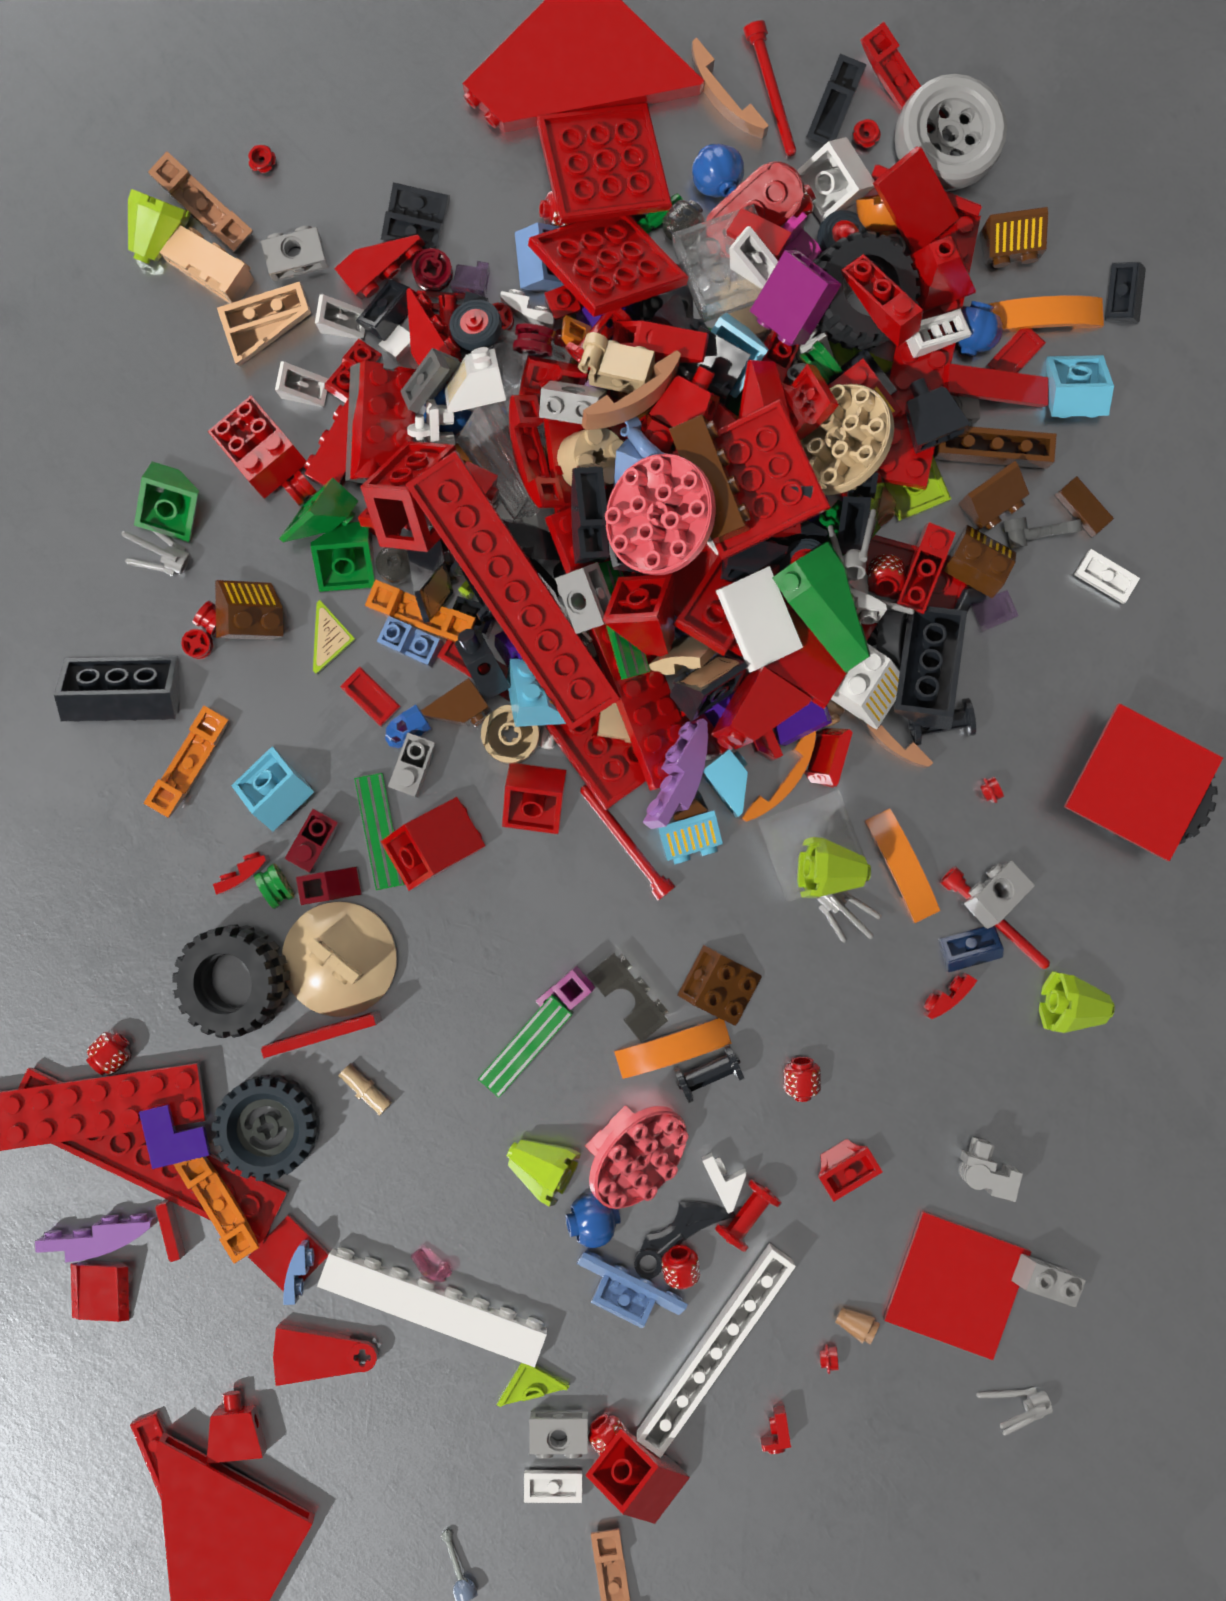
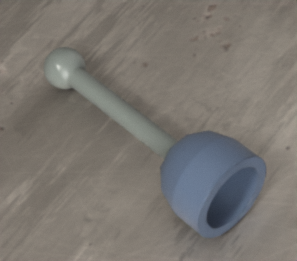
M445 1530L441 1538L447 1544L458 1578L453 1587L455 1601H469L478 1596L476 1586L472 1580L463 1578L452 1543L453 1534L451 1531Z

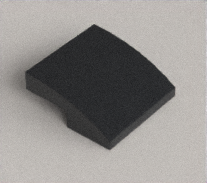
M393 182L388 211L385 212L380 240L393 241L419 235L426 243L422 247L423 250L429 248L438 249L450 195Z

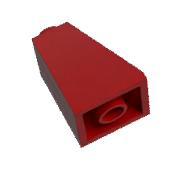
M762 667L743 678L711 735L718 739L717 742L722 747L736 750L755 742L810 704L812 698L766 667Z
M458 797L405 823L380 841L409 891L486 846L482 840L481 833L473 825L468 816L467 809L461 804Z
M620 1428L585 1475L623 1515L653 1524L658 1521L690 1478L670 1457L665 1454L661 1458L637 1442V1437Z

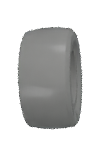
M941 75L922 85L904 104L896 123L894 141L897 157L900 160L916 146L922 147L944 190L947 192L961 190L975 184L984 177L999 159L1006 141V114L998 97L983 82L967 75ZM939 110H947L949 117L946 119L941 118ZM959 116H968L969 123L962 124ZM927 124L933 126L934 132L932 134L927 132ZM948 134L950 136L948 140L952 139V142L946 141L943 135ZM972 136L975 139V144H966L965 137ZM957 151L960 156H951L950 153Z

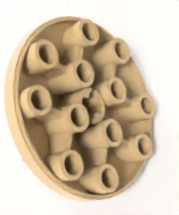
M846 384L835 385L830 388L839 406L818 428L800 440L825 495H835L849 490H856L857 486L866 481L880 467L890 450L894 435L892 412L884 399L877 392L866 386Z
M350 902L325 903L304 913L289 930L282 949V956L285 955L287 963L283 964L284 971H290V980L286 981L291 992L303 1005L327 1016H351L372 1007L388 991L397 968L396 945L387 925L371 910Z

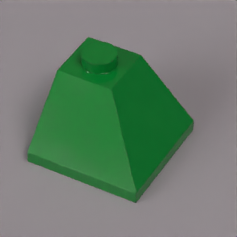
M152 461L141 477L134 526L189 542L192 535L199 490L179 469Z
M332 478L301 506L279 539L284 543L331 532L340 524L346 526L355 516L352 510L359 500Z
M350 522L346 526L340 524L333 531L321 535L310 543L319 592L372 588L376 578L370 527H361L360 522Z

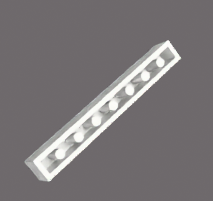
M768 1244L636 1431L637 1442L658 1457H662L796 1267L793 1259L772 1244Z
M338 1247V1250L333 1248L329 1253L317 1287L535 1367L548 1329L543 1326L544 1323L532 1317H528L527 1320L516 1316L517 1313L505 1307H501L500 1310L489 1306L490 1303L478 1297H474L473 1300L462 1296L463 1293L451 1287H447L446 1290L436 1287V1283L430 1279L420 1277L417 1280L409 1277V1273L403 1269L392 1267V1270L382 1267V1263L376 1259L365 1257V1260L355 1257L353 1251L343 1247Z

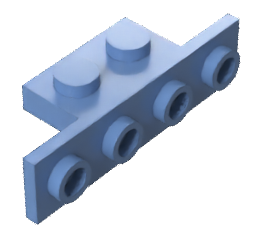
M584 1252L578 1259V1265L602 1276L590 1303L640 1328L645 1326L654 1303L677 1315L686 1310L688 1304L682 1302V1298L679 1295L670 1291L662 1292L655 1288L656 1285L653 1282L644 1278L639 1280L631 1276L630 1272L624 1267L618 1265L613 1267L605 1263L604 1258L592 1252L587 1254Z

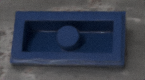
M995 925L988 929L981 927L939 939L948 972L1003 957L1004 948Z

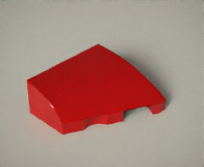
M528 355L519 395H537L540 406L541 388L550 380L584 386L588 374L581 372L576 364Z

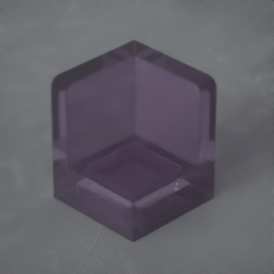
M477 261L476 267L456 265L454 280H451L450 285L452 293L466 294V291L486 297L490 276L489 263Z
M1008 590L996 594L993 599L989 598L982 603L972 606L973 613L982 632L1019 616Z

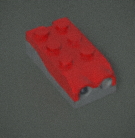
M366 360L350 367L345 481L365 483L406 441H414V437L407 434V427L415 423L416 412L408 410L400 391L416 369L400 366L394 369L383 368V363Z

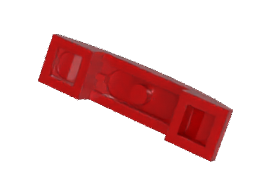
M882 22L861 38L860 41L879 80L897 107L902 110L910 96L921 85L898 51L899 43L886 23ZM939 110V116L946 119L943 111ZM927 124V132L930 133L934 128L932 125Z
M512 395L509 403L510 438L514 459L524 487L538 508L563 507L565 502L559 479L550 478L537 428L544 423L543 418L539 417L540 406L537 395Z

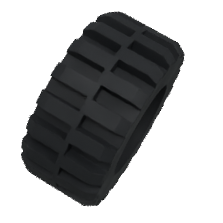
M866 231L864 234L859 232L852 233L824 250L817 257L818 260L814 262L842 284L820 319L819 325L816 327L820 333L826 332L829 335L828 340L833 344L841 341L842 348L851 350L856 347L858 350H867L870 347H877L890 340L877 327L870 316L855 310L849 304L844 294V276L841 270L864 254L919 305V302L915 301V299L921 296V287L916 286V281L920 277L918 270L913 271L911 264L914 261L910 255L906 257L902 253L904 248L898 242L894 245L891 244V238L883 234L876 238L877 234L875 232Z
M238 924L200 933L193 938V942L187 943L184 946L182 952L185 955L177 957L175 967L179 968L178 972L172 975V982L177 983V989L173 990L175 999H180L182 1005L178 1006L182 1014L187 1013L190 1016L188 1022L193 1027L201 1025V1032L207 1035L215 1033L217 1038H227L230 1036L235 1038L262 1028V1026L269 1024L275 1019L274 1014L281 1012L285 1005L281 1000L288 997L290 988L285 987V982L290 980V971H284L283 964L287 963L285 955L279 956L277 950L280 947L275 941H267L269 935L263 931L255 932L254 927L248 925L239 927ZM224 954H230L240 959L249 970L251 976V993L245 1005L236 1008L224 1003L217 996L213 988L212 970L217 959Z

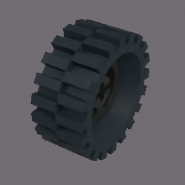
M270 1074L261 1075L257 1078L253 1077L233 1088L221 1100L223 1101L222 1105L217 1107L214 1114L217 1116V1120L212 1123V1131L217 1133V1136L213 1138L214 1146L220 1145L222 1151L218 1153L221 1160L225 1158L229 1160L230 1164L227 1167L233 1172L236 1169L242 1171L241 1177L248 1179L250 1176H255V1181H264L266 1178H271V1180L279 1179L282 1175H288L293 1172L313 1151L315 1147L313 1145L318 1139L320 1132L317 1131L320 1117L315 1115L317 1106L315 1101H309L307 1096L310 1093L306 1089L300 1090L297 1087L299 1083L293 1079L286 1081L284 1080L285 1076L276 1075L275 1077H270ZM270 1106L282 1114L280 1116L275 1112H268L265 1115L259 1116L254 1121L253 1126L249 1124L252 1112L258 1107ZM265 1122L273 1123L274 1128L270 1131L268 1129L263 1130L262 1125ZM283 1126L287 1129L282 1143L275 1146H265L254 1139L255 1136L261 1141H267L271 1137L272 1139L281 1132Z

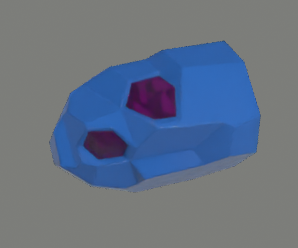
M414 705L389 723L386 728L385 739L390 747L400 748L403 747L407 733L423 737L432 728L419 707Z

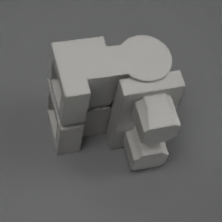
M972 1137L969 1151H961L960 1159L962 1163L959 1167L961 1178L975 1190L985 1189L991 1196L1016 1202L1023 1173L1014 1166L1002 1164L1001 1170L996 1169L997 1163L991 1159L994 1145L990 1144L987 1140Z

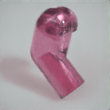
M419 1249L411 1255V1259L426 1278L441 1283L446 1281V1278L452 1274V1269L447 1263L442 1262L438 1267L432 1264L423 1249Z

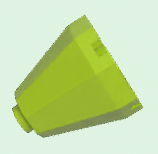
M131 189L128 197V250L134 252L133 258L150 264L151 259L159 261L162 257L160 254L161 249L180 225L183 227L187 225L191 212Z
M810 837L804 839L802 846L808 847L806 852H800L797 872L798 887L805 889V891L800 892L802 898H817L863 887L865 882L869 881L871 866L867 864L864 856L825 838Z
M1052 972L1042 986L1041 995H1046L1045 1003L1040 1002L1039 1013L1044 1029L1067 1033L1106 1024L1114 1014L1115 1005L1109 994L1074 975Z
M522 1139L519 1143L514 1142L511 1145L506 1157L509 1158L508 1166L540 1202L550 1207L554 1206L558 1201L554 1197L557 1192L563 1194L567 1189L578 1166V1163L574 1160L580 1159L581 1153L572 1148Z

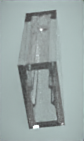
M504 401L476 407L456 441L473 464L498 475L496 488L499 489V494L497 498L513 520L524 516L527 518L534 516L541 508H538L533 502L520 478L512 450L509 412Z

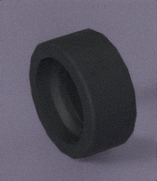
M886 610L878 624L877 650L890 658L895 665L901 666L908 618L907 613Z

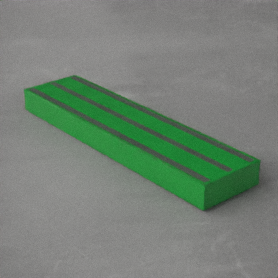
M610 560L599 563L610 596H612L618 578L624 577L622 571L613 569ZM607 626L621 680L650 672L645 653Z
M378 773L354 778L375 889L381 890L405 885L380 842L394 832L384 774Z
M551 994L477 1080L499 1098L574 1012L554 994Z

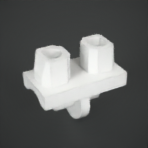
M434 399L427 400V423H424L423 415H416L415 423L407 427V434L416 437V442H425V437H427V443L455 445L453 432H439V425L454 424V412L448 413L447 405H437Z

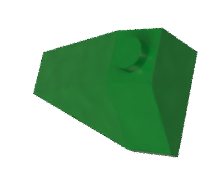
M826 542L790 564L772 577L788 603L846 673L869 658L870 652L862 624L857 616L854 605L856 602L853 593L850 591L846 567L830 542Z

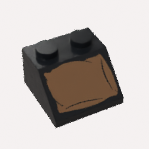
M441 538L428 552L407 550L413 590L424 623L430 622L452 595V581L457 580L450 570L453 564L448 547L443 548Z
M718 654L709 659L701 668H697L689 674L687 672L680 674L673 681L674 687L670 697L692 722L735 693L749 666L744 661Z

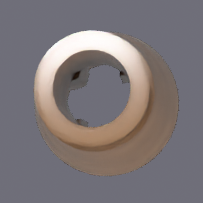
M842 1307L835 1321L836 1324L840 1325V1327L862 1344L863 1342L871 1344L880 1326V1323L874 1320L875 1317L850 1309L847 1310Z

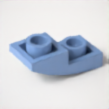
M388 616L377 639L378 643L430 667H433L444 643L441 639Z
M309 1240L301 1242L291 1259L284 1284L283 1305H295L299 1300V1296H303L304 1282L303 1278H299V1275H306L310 1266L314 1265V1249L309 1248Z

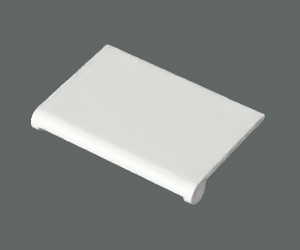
M770 566L715 590L743 658L749 666V672H753L803 648L780 590L772 579L774 575Z

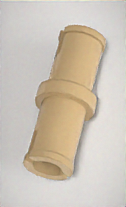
M351 1063L338 1075L357 1093L355 1096L359 1100L362 1098L379 1116L392 1104L374 1086L375 1082L372 1079L368 1081Z

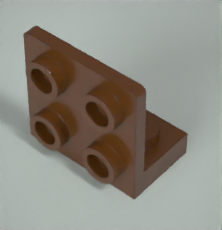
M703 945L677 996L736 1026L762 976Z

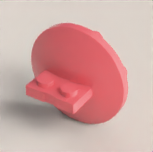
M652 455L632 465L624 472L612 490L605 513L608 540L617 557L628 567L649 575L670 574L688 565L705 547L714 526L716 504L712 486L707 476L698 466L677 455Z
M625 1105L609 1121L610 1123L585 1145L588 1151L595 1156L589 1177L591 1192L604 1206L614 1209L626 1208L643 1200L649 1201L653 1199L657 1194V1190L677 1174V1165L682 1158L689 1137L684 1120L671 1108L654 1106L634 1113Z

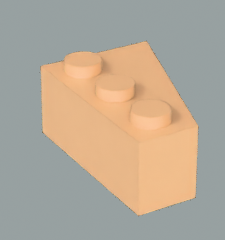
M180 225L161 249L160 254L163 258L229 304L240 301L255 280L250 273L251 268L242 260L229 255L218 244L214 242L211 244L204 240V236L190 226L186 229Z
M300 282L217 308L235 364L238 366L243 365L311 314L303 285Z

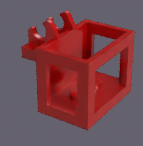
M406 441L360 486L367 508L358 516L361 527H370L371 533L377 536L380 547L428 552L441 538L434 527L429 531L423 510L405 484L456 450L455 445ZM402 529L412 530L413 537L401 536Z

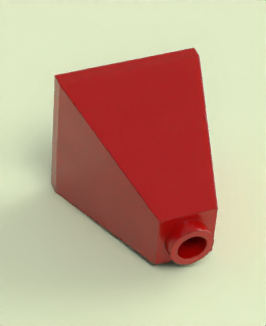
M952 236L928 244L910 255L914 261L911 264L913 271L918 270L920 277L916 281V286L921 287V296L916 298V300L923 309V313L976 293L962 255Z
M673 574L619 577L602 620L608 627L646 655L662 657L671 651L675 638Z

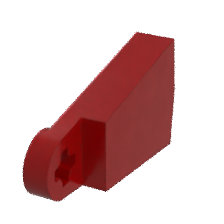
M280 1323L276 1327L273 1351L276 1386L367 1372L374 1367L378 1359V1351L371 1342L351 1339L350 1335ZM361 1349L365 1350L366 1355L371 1356V1358L366 1360L365 1364H362L359 1358H355V1355H358Z

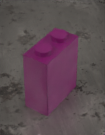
M785 250L751 307L750 312L758 317L756 321L761 326L773 329L778 333V339L788 346L806 344L842 284L800 251Z

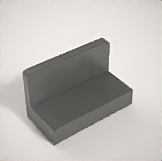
M434 348L429 351L400 391L408 410L418 413L427 400L435 399L459 367L460 361L458 358Z

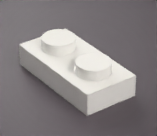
M1092 549L1088 550L1074 574L1122 604L1126 603L1140 579Z
M525 1470L524 1503H582V1470Z

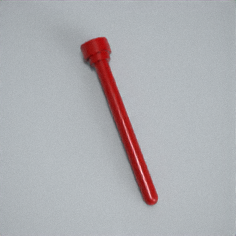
M764 20L754 21L743 28L746 40L750 41V44L755 47L785 153L787 156L792 157L796 154V147L765 44L767 40L766 35L768 34Z
M583 785L580 789L581 794L652 883L650 885L653 889L651 892L659 901L676 886L670 878L666 879L664 875L660 876L611 812L608 809L605 811L588 786Z
M954 866L944 875L940 883L948 891L951 889L954 892L958 891L965 899L971 896L968 893L971 888L965 883L964 873ZM1005 919L995 925L1040 968L1047 969L1050 966V961Z

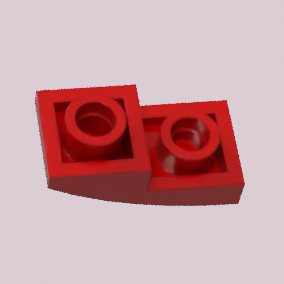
M358 338L342 357L341 365L326 381L324 389L343 402L349 400L350 367L365 360L379 362L382 354Z
M258 851L243 856L244 862L237 864L240 875L237 876L236 871L219 876L220 882L213 884L216 895L234 890L250 881L256 873L262 871L271 861L269 855L261 856Z
M964 972L961 977L957 975L948 988L951 991L949 996L939 990L936 995L934 993L930 994L923 1005L926 1009L923 1015L934 1019L946 1013L970 992L978 980Z

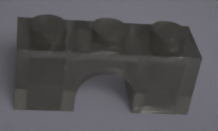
M613 952L589 971L587 975L604 997L616 989H625L632 993L635 998V1005L632 1011L623 1017V1020L640 1042H643L668 1022L665 1014L669 1011L659 998L655 1001L652 1000L647 993L650 987L641 976L636 979L629 969L633 966L623 954L617 956Z

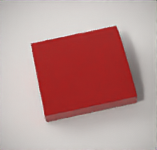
M807 363L791 385L782 383L791 423L799 440H802L818 428L839 406L819 370L814 365Z

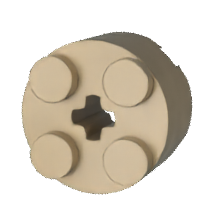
M607 428L582 430L566 437L560 444L557 454L558 466L561 465L564 480L570 486L572 485L573 468L603 467L605 486L613 484L616 450L624 442Z
M504 705L495 709L485 718L482 724L481 740L486 751L499 762L505 764L524 762L535 753L540 738L539 726L515 727L511 705ZM510 727H514L515 733L518 734V738H513L512 742H508V739L503 736L504 732H509Z

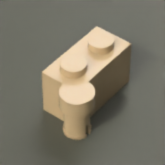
M591 332L586 334L583 343L584 352L578 368L581 372L587 374L588 367H591L588 375L589 385L630 394L652 380L655 365L654 351L642 346L622 345L616 341L608 340L599 333Z

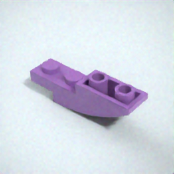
M699 719L686 722L679 730L678 734L680 736L675 745L667 751L665 755L666 761L661 769L669 774V776L662 781L660 785L661 791L657 798L649 804L647 808L648 814L643 821L650 829L666 827L674 812L689 809L698 790L705 767L708 743L706 720Z
M147 1213L132 1214L130 1219H119V1215H108L101 1217V1221L92 1226V1233L90 1228L73 1230V1234L62 1235V1230L44 1232V1236L35 1241V1252L65 1251V1263L99 1257L134 1241L155 1225L157 1219L156 1217L148 1218Z

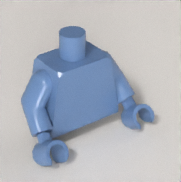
M638 417L626 421L627 427L620 430V434L628 436V439L616 450L614 487L624 472L638 461L652 455L665 454L642 433V426Z

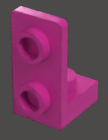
M803 212L798 218L792 216L782 227L792 232V238L784 251H800L814 262L822 251L819 244L804 230L807 215Z

